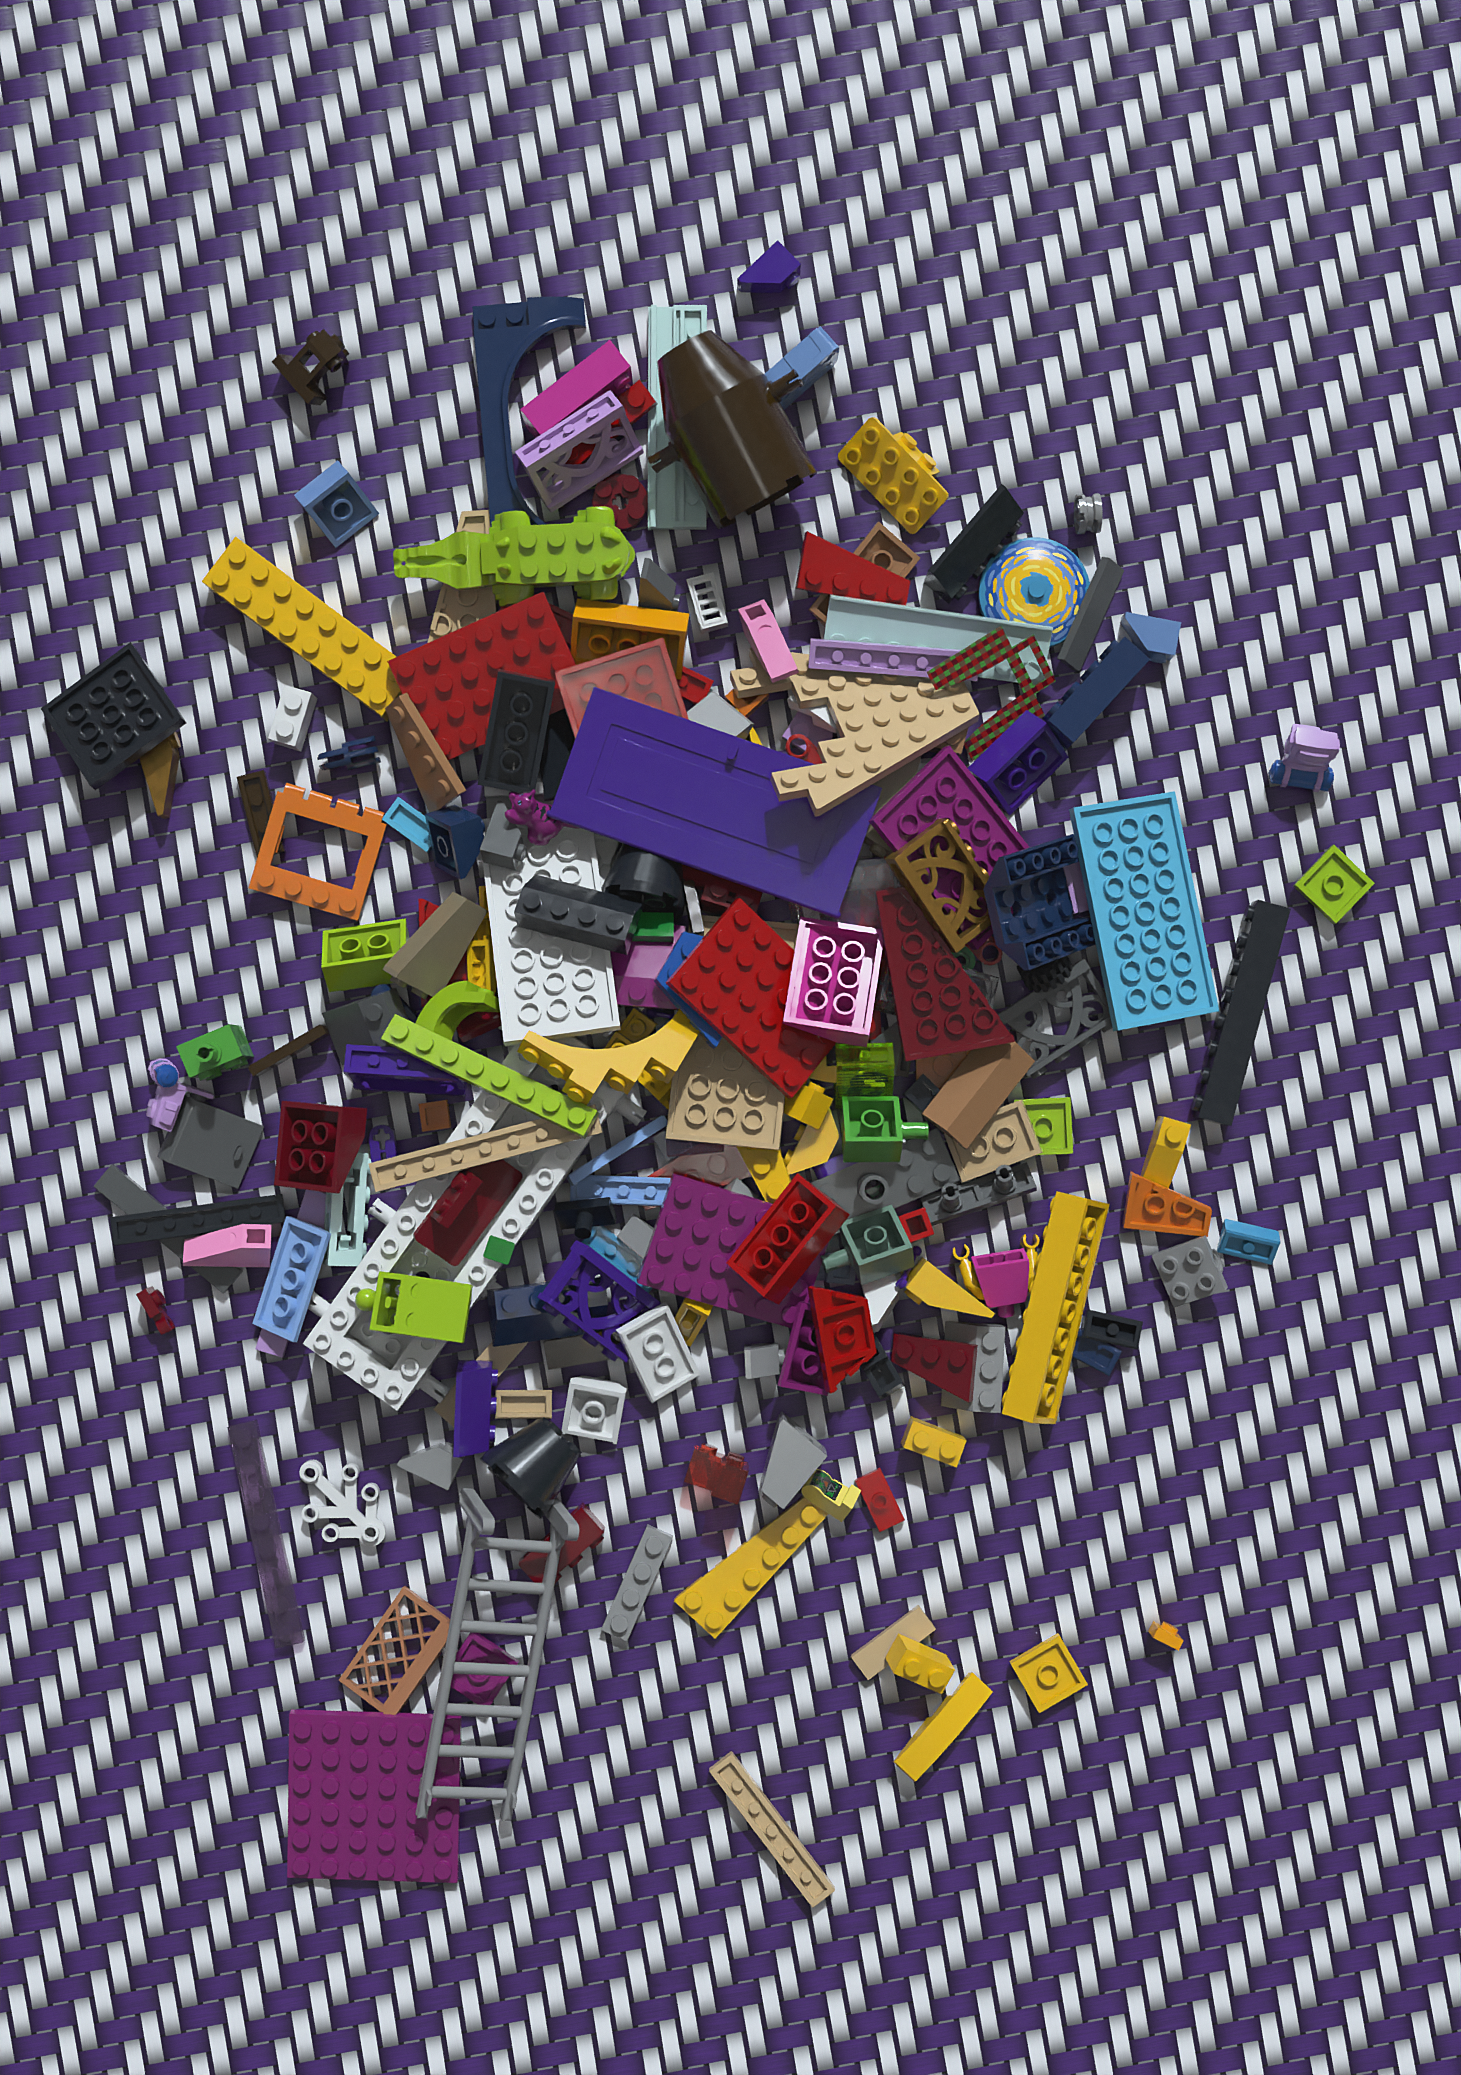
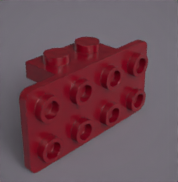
M504 1159L460 1170L416 1229L413 1238L450 1265L458 1266L522 1180V1173Z

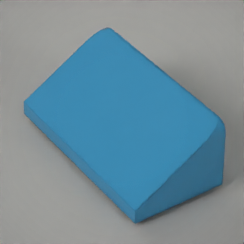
M1225 1219L1221 1229L1217 1252L1272 1265L1281 1243L1279 1232Z

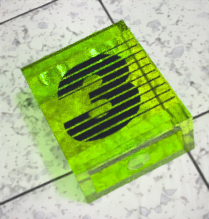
M867 1043V1047L835 1044V1109H841L842 1096H893L895 1067L893 1043Z

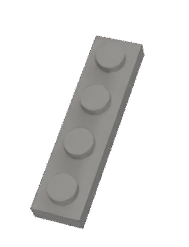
M647 1524L602 1625V1631L622 1640H628L673 1539V1535Z

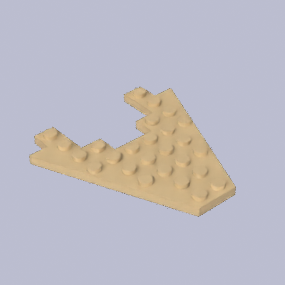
M750 648L749 657L753 667L730 671V681L737 698L792 689L800 709L827 705L841 738L818 742L817 751L822 764L771 773V783L779 802L807 797L815 817L822 815L975 724L979 718L978 709L964 681L935 690L929 677L808 668L809 654L790 652L799 673L772 683L752 648Z

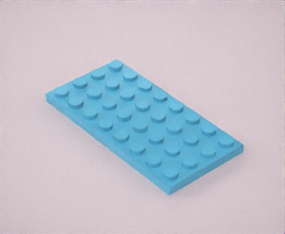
M1175 791L1069 809L1113 1032L1218 1012L1219 1007Z

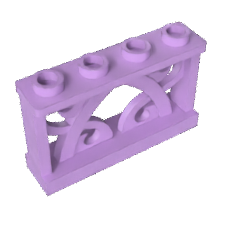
M609 390L515 451L540 499L548 510L553 512L642 455L644 451L626 416L623 405ZM618 420L621 427L611 428V423ZM615 435L624 436V438L620 441H617L616 439L610 437ZM581 442L587 444L596 443L586 463L576 465L565 464L572 453L573 447ZM545 467L547 470L539 478L536 471ZM554 474L552 478L553 484L546 488L548 480Z

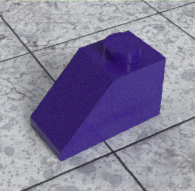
M777 240L737 278V289L740 292L781 293L786 287L791 289L799 281L801 264Z

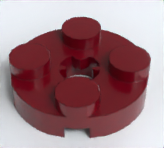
M614 474L606 477L596 485L592 504L593 507L606 506L611 508L614 512L615 526L621 532L636 528L641 523L640 521L648 511V495L644 486L635 476ZM622 496L623 499H628V505L624 504L626 508L619 509L618 505L613 506V500H617L616 497Z

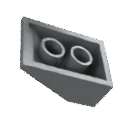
M397 988L322 1013L341 1065H344L346 1044L393 1047L384 1043L381 1037L395 1014L408 1020Z

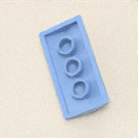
M286 1216L252 1324L291 1342L298 1341L331 1233L320 1226Z

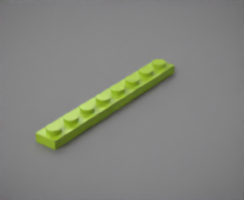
M395 1014L381 1037L384 1043L584 1139L587 1137L599 1114L594 1108L581 1102H575L552 1088Z

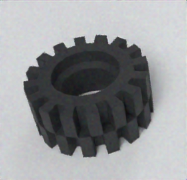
M1068 956L1025 971L1019 965L1016 966L1025 986L1030 991L1034 989L1036 993H1039L1041 989L1043 992H1048L1049 987H1052L1053 990L1058 988L1056 984L1066 982L1064 977L1069 978L1071 975L1069 971H1072V964Z

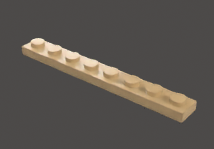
M595 1104L589 1106V1107L594 1108V1109L597 1110ZM599 1115L587 1137L603 1133ZM541 1118L369 1163L375 1192L578 1140L582 1137Z

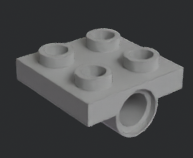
M1206 1235L1152 1255L1174 1308L1225 1291L1228 1288L1222 1274L1223 1265L1221 1258L1215 1249H1211Z

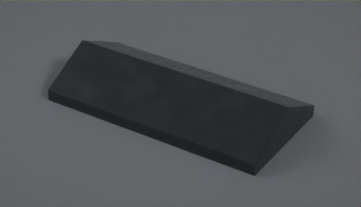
M566 708L550 714L541 756L544 801L555 799L575 742L574 732Z

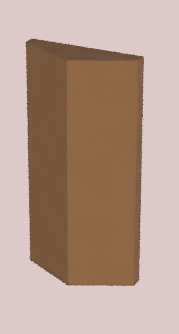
M879 521L853 552V554L903 578L908 575L920 560L916 553ZM820 594L808 610L825 627L830 595Z
M1016 1042L973 1049L921 1115L966 1150L1035 1060Z

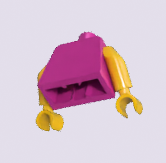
M1024 1234L1020 1239L1023 1248L972 1256V1262L968 1260L970 1251L967 1245L964 1244L967 1251L964 1257H958L955 1247L953 1248V1256L961 1263L959 1269L966 1288L977 1299L985 1300L987 1307H997L1000 1317L1008 1318L1015 1314L1014 1304L1023 1303L1027 1300V1292H1029L1030 1285L1035 1280L1037 1272L1036 1260L1038 1252H1035V1248L1039 1245L1040 1239L1036 1234L1033 1235V1246L1026 1243V1234Z

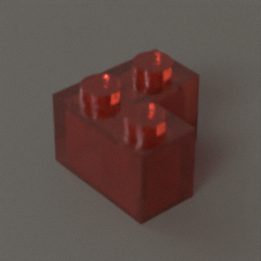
M702 1443L701 1447L695 1445L686 1470L684 1482L711 1490V1496L738 1504L749 1472L748 1462L744 1461L745 1457L733 1452H729L728 1456L718 1453L717 1447Z

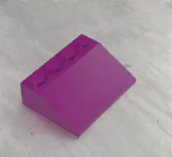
M674 925L673 942L632 941L627 955L610 951L617 1006L679 1010L656 985L654 980L682 932L686 931V926Z

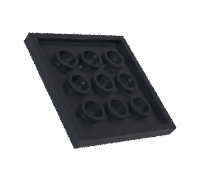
M131 642L41 708L88 784L95 791L187 723L137 648Z

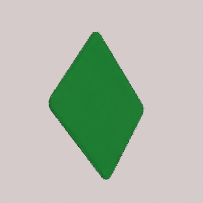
M490 1235L483 1257L508 1265L515 1243Z

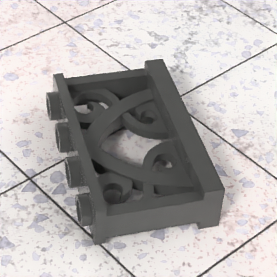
M1085 959L1072 965V971H1069L1070 977H1064L1066 982L1063 984L1057 983L1058 988L1053 990L1052 987H1049L1048 992H1043L1042 989L1039 993L1032 991L998 1014L1003 1024L1007 1023L1013 1030L1022 1035L1017 1042L1021 1048L1027 1039H1031L1033 1041L1029 1045V1053L1031 1054L1034 1048H1038L1041 1051L1040 1057L1023 1077L1030 1075L1033 1079L1047 1071L1045 1065L1054 1060L1057 1064L1071 1055L1068 1050L1078 1045L1079 1048H1082L1093 1041L1092 1034L1100 1029L1105 1033L1113 1028L1106 993L1090 970ZM1079 975H1083L1095 995L1082 997L1078 980ZM1059 991H1064L1066 993L1064 999L1072 997V1001L1059 1002L1056 995ZM1045 999L1050 1005L1057 1008L1072 1007L1070 1023L1065 1035H1049L1035 1031L1040 1026L1043 1017V1010L1039 1001ZM1096 1001L1100 1003L1103 1008L1101 1018L1096 1021L1089 1020L1088 1013L1095 1010L1090 1007L1083 1008V1002ZM1028 1011L1036 1014V1020L1030 1028L1026 1025L1031 1021L1025 1019V1014ZM1080 1023L1088 1027L1087 1030L1076 1036ZM1047 1044L1062 1045L1061 1047H1059L1058 1049L1054 1050L1049 1054V1048Z

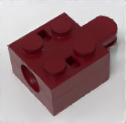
M684 864L682 865L683 881L693 880L695 887L703 890L700 901L701 910L723 915L735 899L741 898L757 913L763 892Z

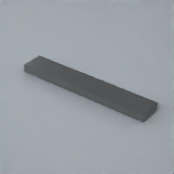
M114 1164L110 1165L94 1185L98 1191L127 1215L167 1209ZM199 1235L159 1241L183 1260L184 1239ZM190 1266L223 1294L226 1293L243 1272L239 1267Z

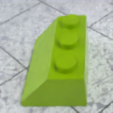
M406 918L323 931L321 968L328 991H346L393 983L390 981L392 975L385 972L383 968L409 940Z

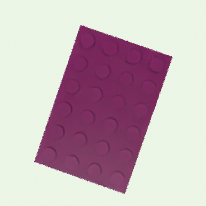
M950 746L944 747L869 820V823L893 852L898 851L937 819L952 820L960 830L959 836L963 843L968 844L976 855L975 861L979 867L987 871L989 876L999 857L1029 848L1028 844ZM940 835L933 837L930 842L929 849L932 857H936L934 849L937 843H940L939 847L942 851L947 849V843ZM922 846L907 856L909 862L925 858ZM953 855L951 859L957 860L956 856ZM936 867L938 881L935 890L931 894L934 899L941 897L951 898L959 902L962 884L961 873L948 868ZM925 868L928 875L923 874L921 880L924 884H928L931 876L929 868ZM979 897L976 903L981 909L969 907L968 910L974 917H982L987 912L985 900ZM947 903L942 907V912L945 916L948 915L949 908L954 912L956 910ZM965 918L957 932L961 934L974 923ZM992 925L988 926L967 943L972 950H977L993 934Z
M672 1173L637 1277V1283L792 1329L798 1303L809 1301L807 1287L814 1286L822 1264L820 1256L825 1255L829 1242L778 1305L764 1298L726 1263L772 1206V1203Z

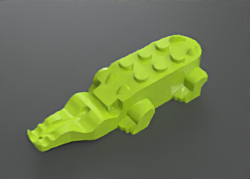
M599 506L577 511L578 516H574V522L567 524L531 525L529 516L524 511L502 512L495 515V521L491 522L492 527L489 528V534L465 531L455 532L430 545L395 549L393 561L394 574L398 578L433 579L457 590L492 587V593L495 594L496 600H499V605L511 606L534 596V588L574 586L577 596L582 597V599L600 602L612 600L618 593V580L626 574L634 562L636 554L623 533L615 526L613 510L606 506Z

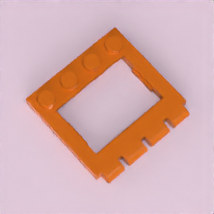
M286 783L283 793L277 791L248 888L358 921L387 824L382 823L385 812L365 807L361 817L358 816L359 804L338 798L335 808H332V796L311 790L308 800H305L303 798L306 788ZM287 812L368 836L355 872L356 878L352 890L271 866L285 829L283 825Z

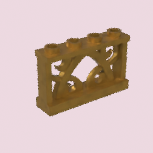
M937 819L898 851L886 857L885 861L901 885L911 895L914 903L922 910L933 929L944 940L950 952L957 953L965 947L966 943L991 925L988 908L986 914L982 917H974L968 912L969 907L981 909L976 903L979 897H982L986 902L983 889L990 876L975 861L976 855L968 844L963 843L959 836L960 830L952 820ZM940 835L946 841L947 849L942 851L939 847L940 843H937L934 849L936 857H932L929 849L930 842L933 837ZM922 846L925 858L909 862L907 856ZM953 855L956 856L957 860L951 859ZM936 867L948 868L961 873L962 884L959 902L951 898L941 897L934 899L931 894L935 890L938 881ZM925 868H929L931 876L928 884H924L921 880L923 874L928 875ZM947 903L956 910L954 912L949 908V913L945 916L942 912V907ZM965 918L974 923L960 935L956 933Z

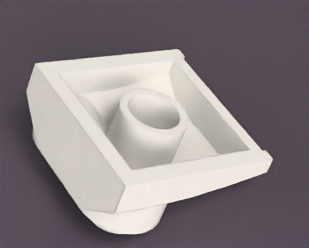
M579 1376L571 1378L562 1425L563 1434L567 1433L617 1444L627 1388L618 1382L595 1377Z

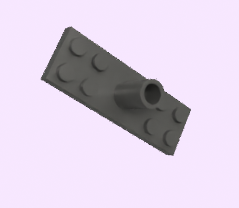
M935 1128L929 1131L928 1140L910 1139L903 1142L900 1162H858L811 1183L850 1214L846 1219L848 1220L891 1204L895 1209L936 1191L947 1183L959 1181L960 1178L940 1132ZM872 1180H877L880 1184L879 1193L875 1197H870L868 1193H865L866 1184Z

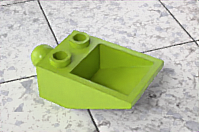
M379 1271L376 1292L369 1288L360 1290L356 1294L355 1304L361 1311H372L369 1330L464 1343L473 1285Z

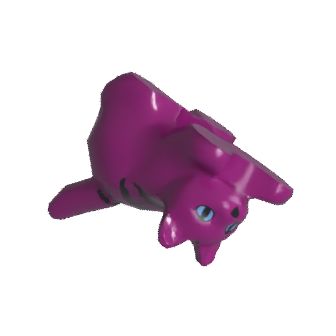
M535 790L523 794L509 792L512 809L505 812V817L510 823L526 825L528 827L527 838L530 843L544 846L552 838L556 837L563 827L580 829L548 817L546 812L551 810L552 805L535 800Z

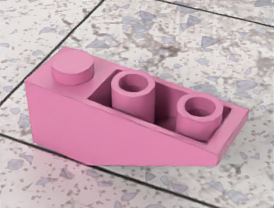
M763 599L738 609L744 635L771 682L774 683L799 673L775 617L765 600Z
M241 1224L184 1239L183 1266L270 1267L271 1225Z

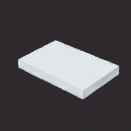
M665 1302L616 1329L651 1403L700 1376L672 1312Z

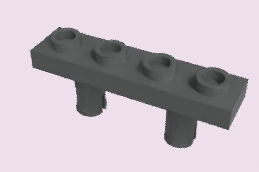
M1026 1162L1014 1167L1001 1165L996 1169V1173L960 1185L947 1183L942 1187V1191L921 1197L920 1199L923 1208L925 1207L931 1225L934 1226L1037 1191V1186Z

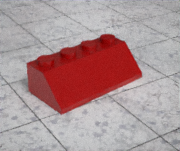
M797 1173L726 1263L764 1298L779 1305L850 1214Z

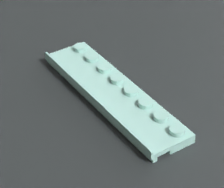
M651 305V307H648V391L658 403L648 412V457L667 447L670 441L664 427L657 361L679 344L707 331V305H673V307ZM648 461V530H706V507L682 462L676 461L662 469L659 473H656L651 466L658 462L650 464Z
M830 595L823 639L963 650L1002 626L1012 647L1034 634L1047 661L1053 627ZM1028 646L1018 654L1033 685H1036L1044 679V675L1030 646ZM1007 659L978 674V677L1017 682Z

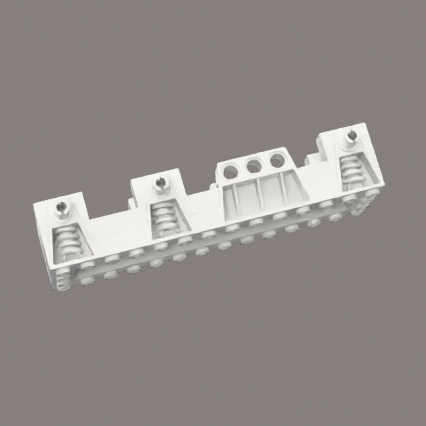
M575 1036L550 1040L570 1047L592 1049ZM520 1044L514 1045L501 1064L547 1087L557 1084L563 1089L566 1083L565 1080L552 1076L547 1069L537 1063L527 1061L522 1054L517 1052ZM602 1080L587 1106L596 1105L601 1125L612 1112L615 1113L617 1111L637 1126L641 1119L632 1112L634 1111L641 1117H644L647 1112L629 1100L627 1094L614 1090L604 1080ZM483 1090L446 1143L541 1118ZM593 1136L505 1158L506 1162L522 1173L523 1178L458 1266L450 1265L418 1243L413 1238V1234L459 1171L418 1181L397 1212L377 1198L372 1204L374 1206L370 1207L367 1213L373 1215L387 1226L331 1304L313 1291L308 1309L321 1319L303 1344L397 1411L412 1393L419 1389L433 1397L438 1403H441L451 1388L431 1376L430 1369L448 1341L369 1330L372 1311H361L356 1306V1294L365 1288L376 1292L379 1271L416 1276L419 1271H425L430 1275L431 1279L473 1285L470 1311L481 1297L487 1296V1290L503 1288L496 1283L497 1279H495L503 1264L483 1257L489 1236L493 1235L513 1242L516 1246L518 1241L532 1227L567 1175L571 1172L578 1162L582 1151Z

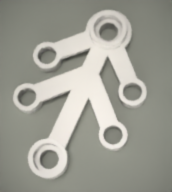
M306 1461L300 1468V1478L307 1484L314 1483L336 1506L308 1504L302 1510V1518L306 1522H314L317 1518H349L356 1525L338 1527L334 1523L326 1525L322 1530V1537L327 1542H333L337 1538H359L367 1546H375L381 1543L385 1537L386 1528L384 1523L377 1518V1497L380 1493L378 1485L368 1483L361 1491L363 1499L366 1500V1515L364 1516L357 1509V1477L359 1476L360 1469L356 1464L348 1463L342 1468L341 1475L345 1480V1496H343L323 1476L324 1468L319 1461ZM348 1467L355 1470L354 1477L347 1476L346 1469ZM307 1468L314 1469L315 1476L313 1478L306 1475ZM372 1487L375 1490V1496H368L366 1489ZM308 1508L314 1509L315 1517H308L306 1510ZM328 1528L335 1530V1537L327 1535L326 1531ZM367 1528H374L376 1535L374 1537L368 1536L366 1533Z

